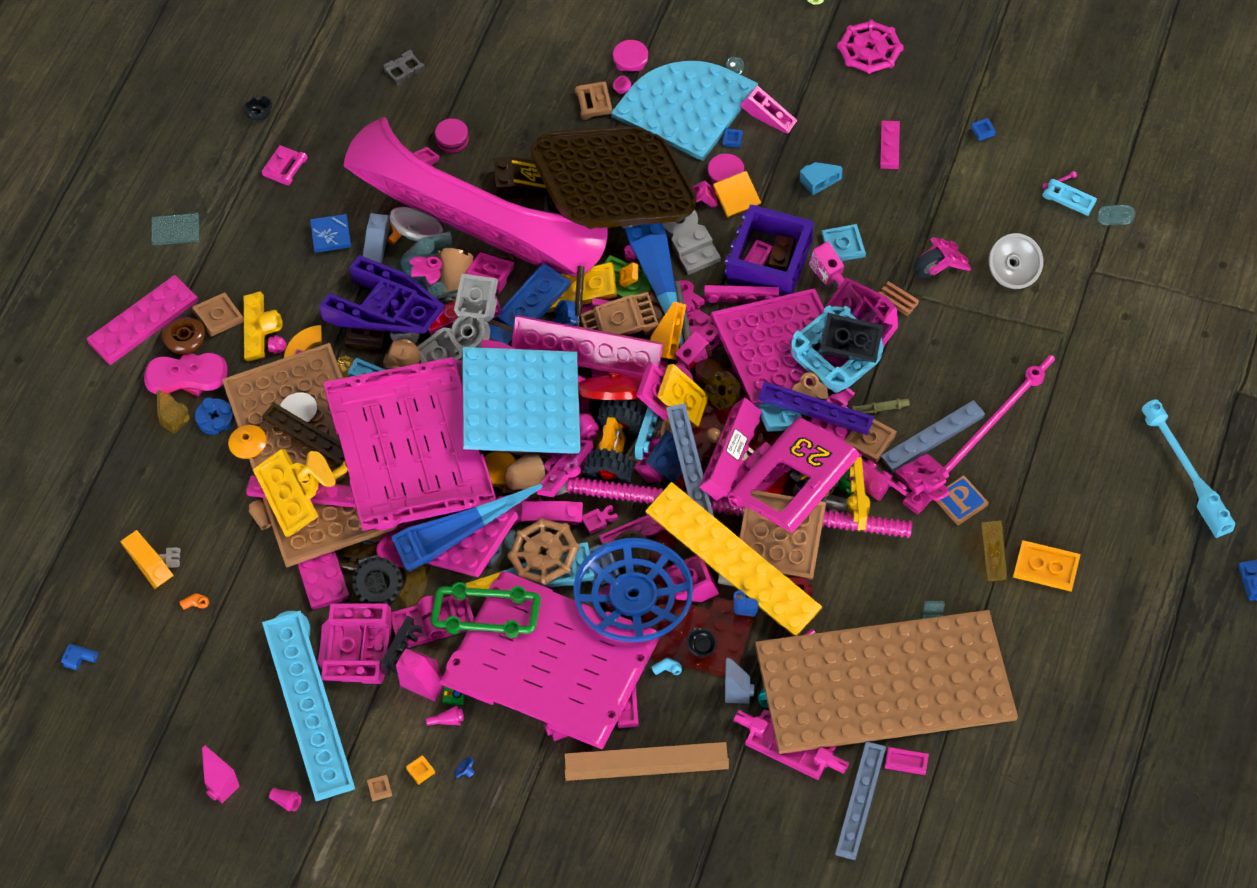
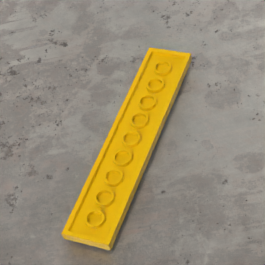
M672 482L646 510L650 517L734 587L743 591L746 597L757 600L758 607L793 636H798L822 609L820 604Z

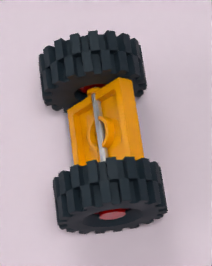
M628 399L604 400L603 403L601 402L596 422L599 425V429L603 431V438L599 443V449L592 450L587 454L583 470V476L586 477V480L591 479L593 481L596 479L597 482L602 480L604 483L609 481V483L615 482V484L619 482L621 485L626 483L629 486L634 464L627 455L623 456L626 440H630L631 437L636 439L639 436L646 412L645 409H641L642 406H636L635 402H628Z

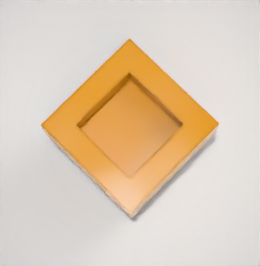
M632 262L620 269L619 285L625 288L638 281L637 264Z
M423 755L406 766L407 771L418 785L435 774V770Z

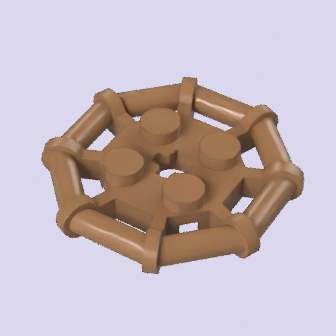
M540 518L536 523L516 532L517 536L511 551L508 553V559L511 560L518 574L517 576L545 586L552 580L571 572L570 568L577 551L580 550V545L573 537L570 525ZM546 528L557 530L558 532L554 535L551 532H546ZM541 529V533L532 538L528 537L529 534ZM563 536H565L569 545H562L560 540ZM523 540L526 541L524 551L519 552ZM549 549L546 551L547 554L545 556L540 554L541 550ZM565 553H568L565 562L562 563V555L564 556ZM519 559H525L528 565L523 568ZM556 567H559L555 571L548 574L549 571L553 570ZM535 569L540 570L542 574H533L531 571Z

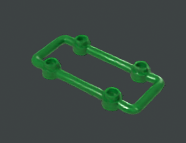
M458 582L452 587L443 586L436 591L430 621L432 626L445 628L450 634H457L460 630L505 632L507 637L516 638L519 634H530L536 629L541 597L536 592L525 591L521 586H515L511 590L467 588L464 583ZM444 594H451L457 600H464L467 596L511 598L512 602L516 604H522L526 599L533 600L528 626H520L515 620H509L505 624L460 622V619L456 616L448 617L445 621L438 619Z

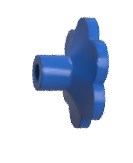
M471 756L461 761L455 769L454 774L456 778L464 774L471 777L474 774V771L470 768L474 763Z

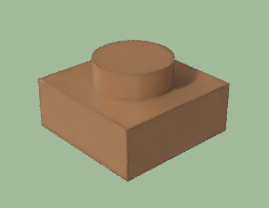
M387 775L367 780L372 802L392 796Z

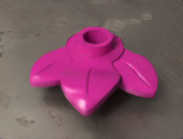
M414 257L409 261L413 266L411 277L426 276V280L430 285L440 279L442 261L439 258Z

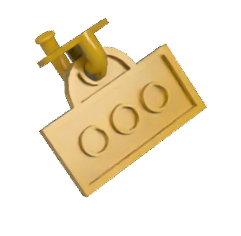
M281 449L254 468L253 471L285 536L290 537L318 517L310 500L316 494L318 483L332 487L336 483L335 480L348 472L346 461H344L340 467L331 472L325 458L315 451H310L307 454L306 464H293L286 449Z

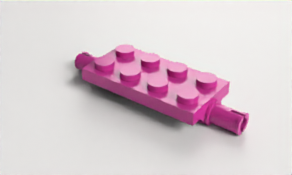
M764 709L761 715L755 718L741 710L737 712L738 715L736 714L734 722L749 728V731H751L745 742L746 746L817 780L821 777L825 767H830L845 774V769L847 770L849 762L833 755L837 746L779 754L770 712Z

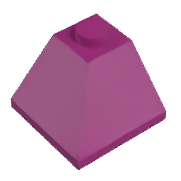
M697 555L683 560L690 571L693 581L692 601L703 602L719 594L706 562ZM676 565L666 568V572L672 579L674 586L685 583V579ZM687 590L675 593V598L686 600Z
M204 746L202 754L204 779L208 790L206 793L214 801L217 799L223 803L240 786L234 770L207 746Z

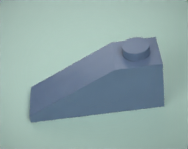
M371 213L366 230L363 257L381 264L391 229L389 215Z
M726 658L725 703L749 704L750 696H754V684H750V676L731 658Z

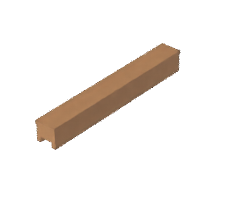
M726 742L567 753L565 754L566 781L729 769Z

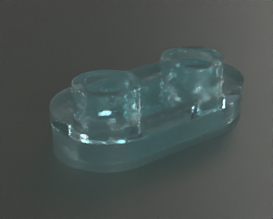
M1129 205L1104 206L1098 212V220L1104 225L1130 224L1135 217V210Z

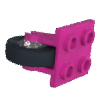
M934 237L930 239L934 246L921 254L913 266V270L919 278H928L936 275L948 266L967 271L972 269L968 264V259L960 254L958 251L959 247L953 241L949 242L942 238Z

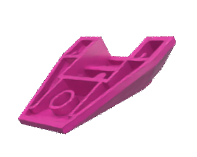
M849 278L843 281L825 306L831 305V307L843 308L847 306L851 309L850 313L856 319L884 325L881 336L883 347L898 328L897 308L889 298Z

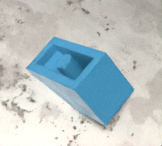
M814 162L800 170V182L812 196L842 179V167L837 165Z

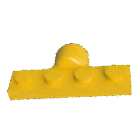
M261 291L244 296V359L247 362L264 358L265 336L278 332L283 327L281 315L277 310L264 312V295Z
M858 457L849 468L850 477H853V480H851V492H854V494L849 496L846 510L847 513L853 515V520L857 522L858 530H866L870 499L865 495L862 457Z

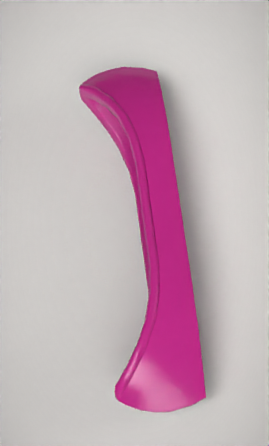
M385 117L364 127L351 141L345 155V168L386 195L410 208L423 211L450 227L540 267L545 263L558 273L577 277V266H584V274H586L599 261L605 250L608 236L607 227L589 229L562 217L561 214L525 208L447 174L409 151L394 135Z

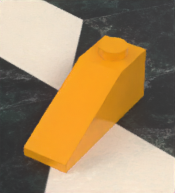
M673 302L651 336L650 341L664 343L661 358L676 360L675 353L679 348L686 304Z
M137 530L120 541L154 589L174 576Z

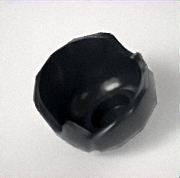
M262 96L260 100L253 97L244 105L246 116L256 121L265 120L270 115L272 109L271 99L266 96Z
M694 628L688 634L686 644L688 651L693 656L707 658L715 652L717 639L715 634L707 628Z

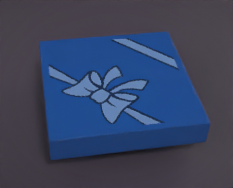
M347 214L310 219L315 253L351 247Z

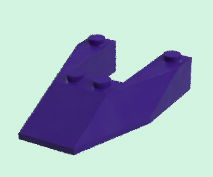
M361 255L357 257L349 268L353 283L373 290L362 305L331 293L319 305L322 320L338 327L420 334L427 332L445 308L440 301L406 273Z

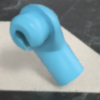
M665 658L651 666L655 675L664 670L672 672L673 675H679L682 672L681 664L669 658Z

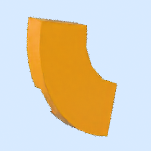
M321 325L306 328L295 335L285 350L284 358L294 355L297 349L307 351L316 345L322 344Z

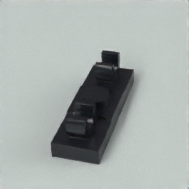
M407 616L380 663L382 674L388 676L391 670L393 673L398 674L395 665L400 659V655L407 649L408 639L413 642L418 641V636L413 633L418 632L422 634V627L414 625V618Z

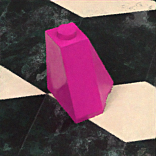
M405 649L396 664L400 686L436 702L444 688L443 685L439 684L442 674L437 660L421 652Z

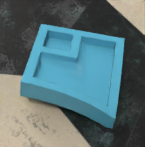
M765 402L756 405L762 411L760 417L767 432L785 431L797 417L802 418L799 413Z

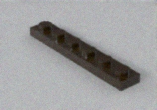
M273 402L263 414L262 418L264 421L312 450L319 452L337 465L341 466L345 461L341 443L278 404Z

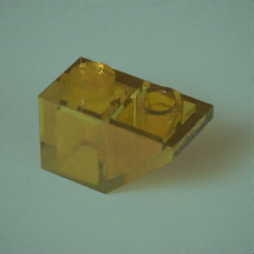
M158 390L157 415L160 425L175 434L190 419L187 412L188 408L181 402L177 403L169 393H163L161 390Z

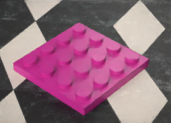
M511 510L506 511L428 564L479 577L518 518L517 513ZM462 511L445 514L443 517L453 515Z

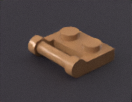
M606 81L580 85L575 88V94L578 96L581 108L580 117L582 120L611 114L612 106ZM586 93H590L593 108L588 109Z

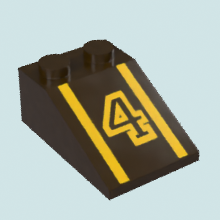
M512 156L493 158L497 197L504 200L546 195L547 189L533 160Z

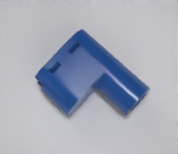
M736 591L733 600L734 613L744 616H756L758 612L757 600L745 598L746 596L743 591Z
M69 644L61 663H64L63 666L66 668L78 670L82 660L95 663L99 653L95 650Z

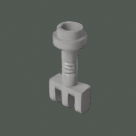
M166 548V554H158L163 562H166L168 568L180 566V548Z

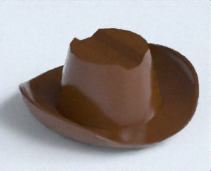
M189 317L173 320L162 332L165 345L171 351L180 355L195 352L201 346L205 336L203 323Z

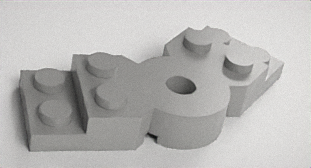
M695 210L690 216L680 222L663 223L665 233L671 239L672 249L688 275L721 261V257L714 247L713 239L705 226L698 224V215ZM637 225L622 226V228L626 229Z
M461 274L454 307L458 318L455 320L452 329L441 328L417 347L422 363L454 357L455 360H462L463 347L481 348L482 340H489L490 327L488 322L494 318L497 304L495 294L498 280L496 278ZM472 329V334L468 336V331Z

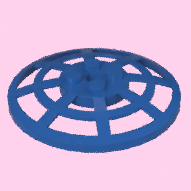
M641 538L615 540L597 548L580 565L574 581L576 608L587 625L605 637L623 642L653 640L670 632L681 623L688 613L693 597L692 577L681 557L661 543ZM631 548L649 549L662 554L656 564L644 559H632ZM623 549L624 560L612 563L604 570L595 563L597 559L605 554ZM669 559L680 569L685 583L674 586L672 579L663 569ZM633 565L650 568L651 571L647 575L634 572ZM624 566L626 568V573L616 579L609 575V573ZM590 568L598 575L593 584L592 595L580 594L582 579ZM659 574L665 580L668 587L657 589L653 581L654 578ZM603 580L611 585L610 595H598V590ZM687 590L686 603L680 616L669 613L674 604L675 593ZM635 591L639 595L637 597H630L628 594ZM669 595V600L664 610L655 605L657 597ZM581 602H593L595 610L603 621L595 625L586 616ZM611 602L615 610L608 616L602 610L599 603ZM649 611L658 616L652 621L644 624L641 623V616ZM621 615L630 616L633 618L634 625L623 624L616 620ZM663 619L672 622L671 625L661 631L649 635L643 634V629L652 627ZM612 625L620 629L635 630V636L616 635L605 631V629Z

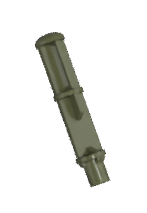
M897 398L896 400L879 403L872 402V404L861 406L853 405L851 409L864 414L873 412L875 414L879 411L899 410L902 407L910 406L909 399Z

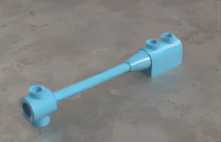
M1156 399L1149 401L1142 407V412L1146 416L1145 421L1150 426H1159L1194 482L1193 485L1199 499L1197 509L1215 538L1232 532L1235 522L1230 512L1222 503L1220 496L1198 476L1165 423L1168 415L1163 409L1162 404Z

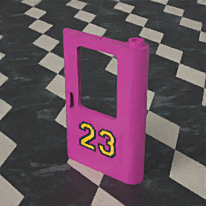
M797 417L728 494L729 503L736 508L746 506L793 533L857 460L859 453L853 446L807 420ZM779 462L787 464L810 478L807 484L781 512L750 495Z

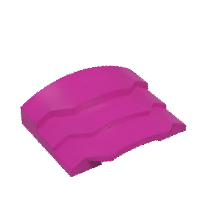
M330 604L329 619L322 625L317 664L322 669V681L382 684L385 675L381 672L380 663L391 644V607L388 604Z

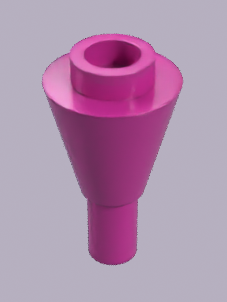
M455 706L438 714V716L426 718L427 726L435 724L461 726V721H464V714L462 709Z

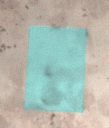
M199 213L152 217V246L200 242Z

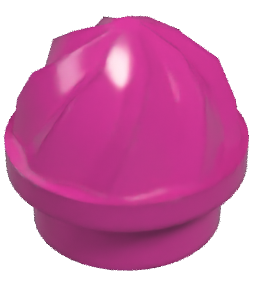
M277 335L269 338V352L278 354L285 350L287 344L284 338Z

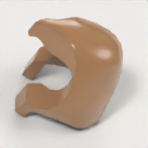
M536 453L526 454L507 468L505 472L507 489H528L538 485L544 479L545 468L539 455Z

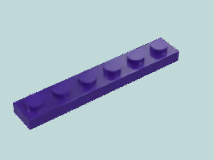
M765 381L758 397L759 401L867 436L874 416Z

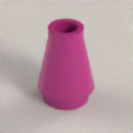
M273 788L270 792L269 798L287 811H296L301 804V796L297 792Z

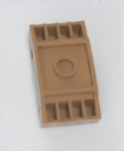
M648 292L629 295L596 306L592 310L580 314L584 328L624 336L644 330L647 336L654 333L659 325Z

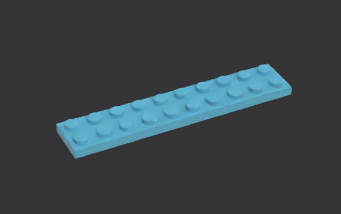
M301 611L262 622L315 800L319 801L355 790Z

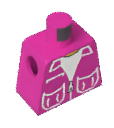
M829 241L815 248L810 258L809 267L825 285L833 282L839 288L845 280L842 276L844 264Z

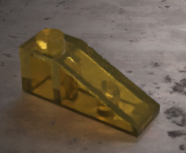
M1003 521L982 522L987 581L1007 580Z

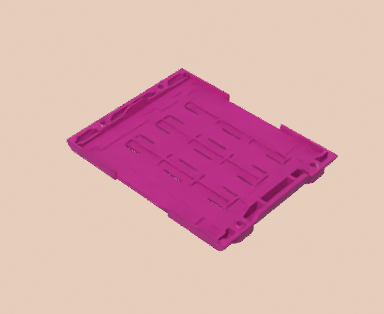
M454 357L323 382L335 432L339 436L350 477V488L362 531L391 529L400 523L465 511L496 500L483 453L480 456L479 450L463 449V385ZM430 396H432L435 408H433ZM414 399H415V402H416L418 411H416V407H415V404H414ZM397 403H398V405H399L401 415L399 414V410H398V407H397ZM380 406H381V408H382L384 418L382 417V413H381V410H380ZM363 409H364V411H365L367 421L365 420V416H364V413H363ZM441 433L443 434L444 441H445V444H446V448H445V446H444ZM424 436L426 437L427 444H428V447H429V451H428V449H427ZM407 439L409 440V444L413 455H411ZM390 443H392V447H393V450H394L395 458H394V456H393ZM373 446L375 447L376 454H377V458H378V461H379V462H377V460H376V456H375V453H374ZM452 473H454V475H455V479H456L457 485L455 484L454 477H453V474H452ZM436 476H437V479H438L440 488H438V484H437V481H436ZM418 480H420V482H421V486H422L423 492H421V488H420V484H419V481H418ZM402 483H403V486H404V490H405L406 495H404L403 488H402V485H401ZM384 487H386L389 499H387Z
M502 571L489 589L511 590L515 586H521L527 592H536L540 595L541 603L536 629L530 634H519L516 638L507 637L505 632L468 630L458 650L449 659L446 666L447 669L439 684L493 705L494 701L548 723V728L603 750L660 637L643 642H623L605 637L587 625L576 608L575 600L557 594L552 589ZM486 597L473 622L505 624L509 620H515L520 626H528L533 600L526 599L522 604H516L512 602L511 598ZM581 603L586 616L595 625L603 621L595 608ZM607 611L605 614L609 616L611 612ZM621 616L616 620L623 624L634 625L633 621ZM612 625L605 629V631L616 635L635 636V630L620 629ZM652 628L643 629L644 635L657 632Z

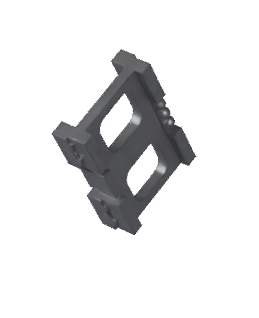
M411 49L403 53L402 58L396 59L395 62L391 60L384 64L385 72L392 77L397 85L405 82L406 78L409 79V77L414 76V73L417 75L425 70L424 64L419 62ZM412 59L415 60L418 65L414 68H409L405 64ZM400 68L403 74L395 77L391 71Z

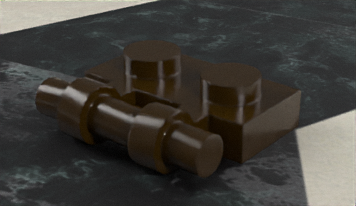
M359 542L347 546L344 552V560L350 561H342L340 568L348 570L350 573H355V569L360 565L357 562L370 557L375 558L374 556L378 557V543L368 545ZM376 570V571H373V573H374V574H379L380 571H379V570Z

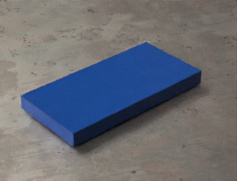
M543 263L501 309L502 314L498 315L496 319L511 327H514L517 315L541 319L572 284L567 278Z

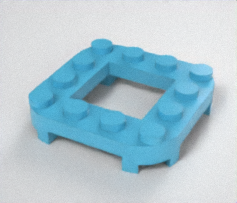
M829 305L824 308V312L803 330L800 332L797 330L794 333L790 352L802 367L808 372L817 375L819 382L837 393L850 387L880 361L883 343L881 337L876 363L849 360L842 367L834 368L813 349L821 340L825 317L828 313L853 319L856 318L850 313L851 309L847 306L843 308L831 307Z

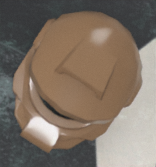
M408 339L393 341L388 353L385 354L382 363L383 369L389 370L419 364V349L414 342Z

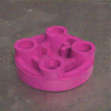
M625 40L617 44L613 50V61L619 71H642L648 61L646 46L636 40Z
M719 154L712 158L708 164V176L712 184L744 172L743 162L732 154Z

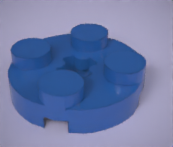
M560 300L554 310V313L557 314L556 320L552 319V322L576 326L578 317L575 316V302Z
M206 398L197 408L195 419L202 432L209 435H217L220 431L224 429L226 431L231 427L234 415L231 405L226 401ZM212 414H217L219 416L215 417L214 420L211 419Z

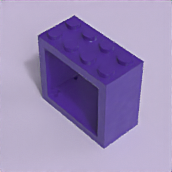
M750 204L748 211H744L742 217L743 224L738 226L736 233L738 237L732 241V252L727 254L725 265H727L725 270L727 283L735 286L779 287V297L793 294L813 243L814 221ZM752 229L775 236L778 234L794 237V241H798L787 272L740 260Z

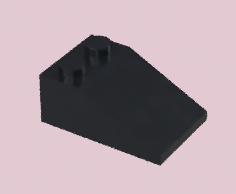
M828 313L825 317L818 353L834 358L876 363L884 325Z

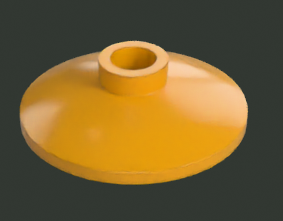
M244 425L237 428L231 434L228 445L233 455L241 459H249L258 456L265 449L267 438L265 432L260 427Z

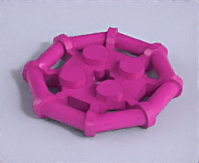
M872 19L868 22L846 27L845 34L841 41L837 43V48L843 55L845 65L868 72L867 74L885 68H893L900 52L904 49L903 44L900 43L895 33V28L879 24ZM869 29L868 32H864L861 34L857 33L858 31ZM852 36L854 38L853 43H847ZM888 38L891 39L893 45H889V44H888V42H887V39H888ZM867 46H873V49L870 50V48H866V47H867ZM848 51H852L854 56H850ZM888 52H892L889 58L885 56L886 53L888 54Z

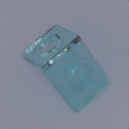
M925 601L923 619L943 616L945 602Z

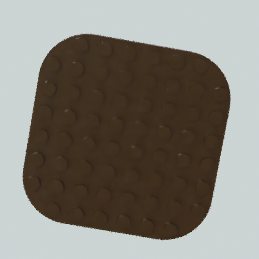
M632 126L563 130L545 133L539 136L538 140L533 143L531 157L550 197L562 217L576 224L594 229L680 222L694 211L697 200L696 193L670 146L656 133L653 136L651 133L646 132V129Z

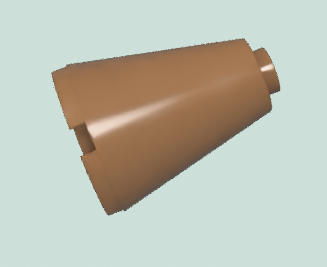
M444 248L442 252L437 251V258L442 261L439 291L444 301L453 302L457 297L461 274H466V271L473 263V256L468 253V256L463 254V250Z

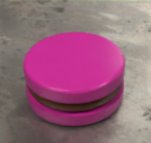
M458 119L443 120L435 129L436 144L443 152H460L469 142L467 126Z

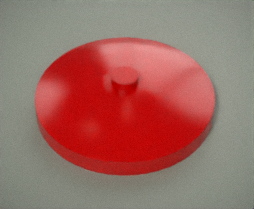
M610 372L609 375L596 376L578 382V395L601 400L638 398L636 395L642 379L634 376L620 375L619 372Z

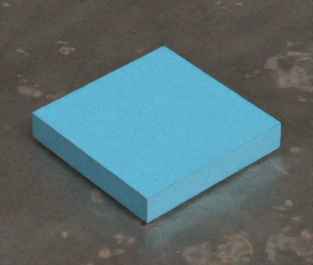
M857 224L821 230L823 243L829 241L841 261L866 257Z

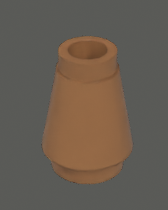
M263 500L252 502L248 506L249 513L261 530L271 527Z

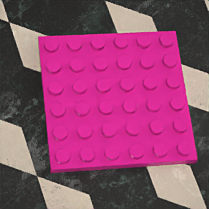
M815 288L711 312L710 317L718 331V335L745 395L755 406L764 403L758 400L764 381L792 390L793 386L800 382L801 376L808 372L793 358L790 350L794 333L797 330L799 332L824 312V307ZM820 342L813 347L816 352H818ZM821 355L834 368H840L849 361V359ZM808 378L806 380V383L809 386L811 385L812 381Z

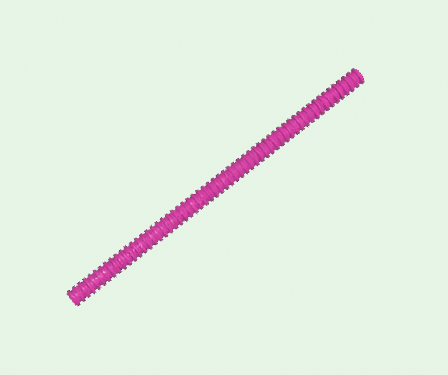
M569 477L567 482V492L569 494L573 492L574 494L579 493L583 495L584 493L586 496L591 494L592 497L597 495L599 498L603 496L604 498L609 497L613 499L614 497L616 500L621 498L622 501L625 499L627 501H639L640 503L644 501L646 504L649 502L652 504L664 491L662 488L657 490L656 487L653 489L649 486L647 488L645 486L639 487V485L634 487L632 484L627 486L626 483L621 485L619 482L617 484L615 482L609 483V481L604 483L602 480L597 482L596 479L591 481V479L585 480V478L579 479V477L575 479ZM708 495L713 513L718 511V513L724 512V514H727L728 512L730 515L735 513L736 516H739V514L744 516L745 506L736 508L729 503L728 497H722L716 501ZM825 510L822 527L826 525L827 528L833 526L834 529L839 527V529L845 528V530H858L857 522H854L853 515H850V513L844 514V512H841L840 514L838 511L832 513V510H829V512ZM867 515L866 530L864 532L870 531V533L876 532V534L880 532L882 535L887 533L888 536L894 534L895 537L901 535L900 537L907 536L909 538L911 537L912 521L905 522V520H902L901 522L899 519L893 521V518L887 520L885 517L881 519V517L875 518V516L870 518Z

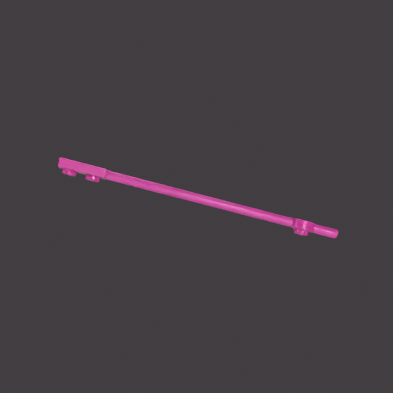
M1049 355L1039 366H1031L1026 370L1025 381L944 466L948 473L1031 385L1038 386L1043 383L1044 371L1055 361L1054 356ZM925 490L918 494L911 491L903 500V505L918 515L932 499L926 495Z

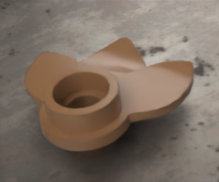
M812 372L803 374L800 382L792 388L793 391L815 398H828L827 387L819 382L817 375ZM808 378L812 381L810 386L806 383Z

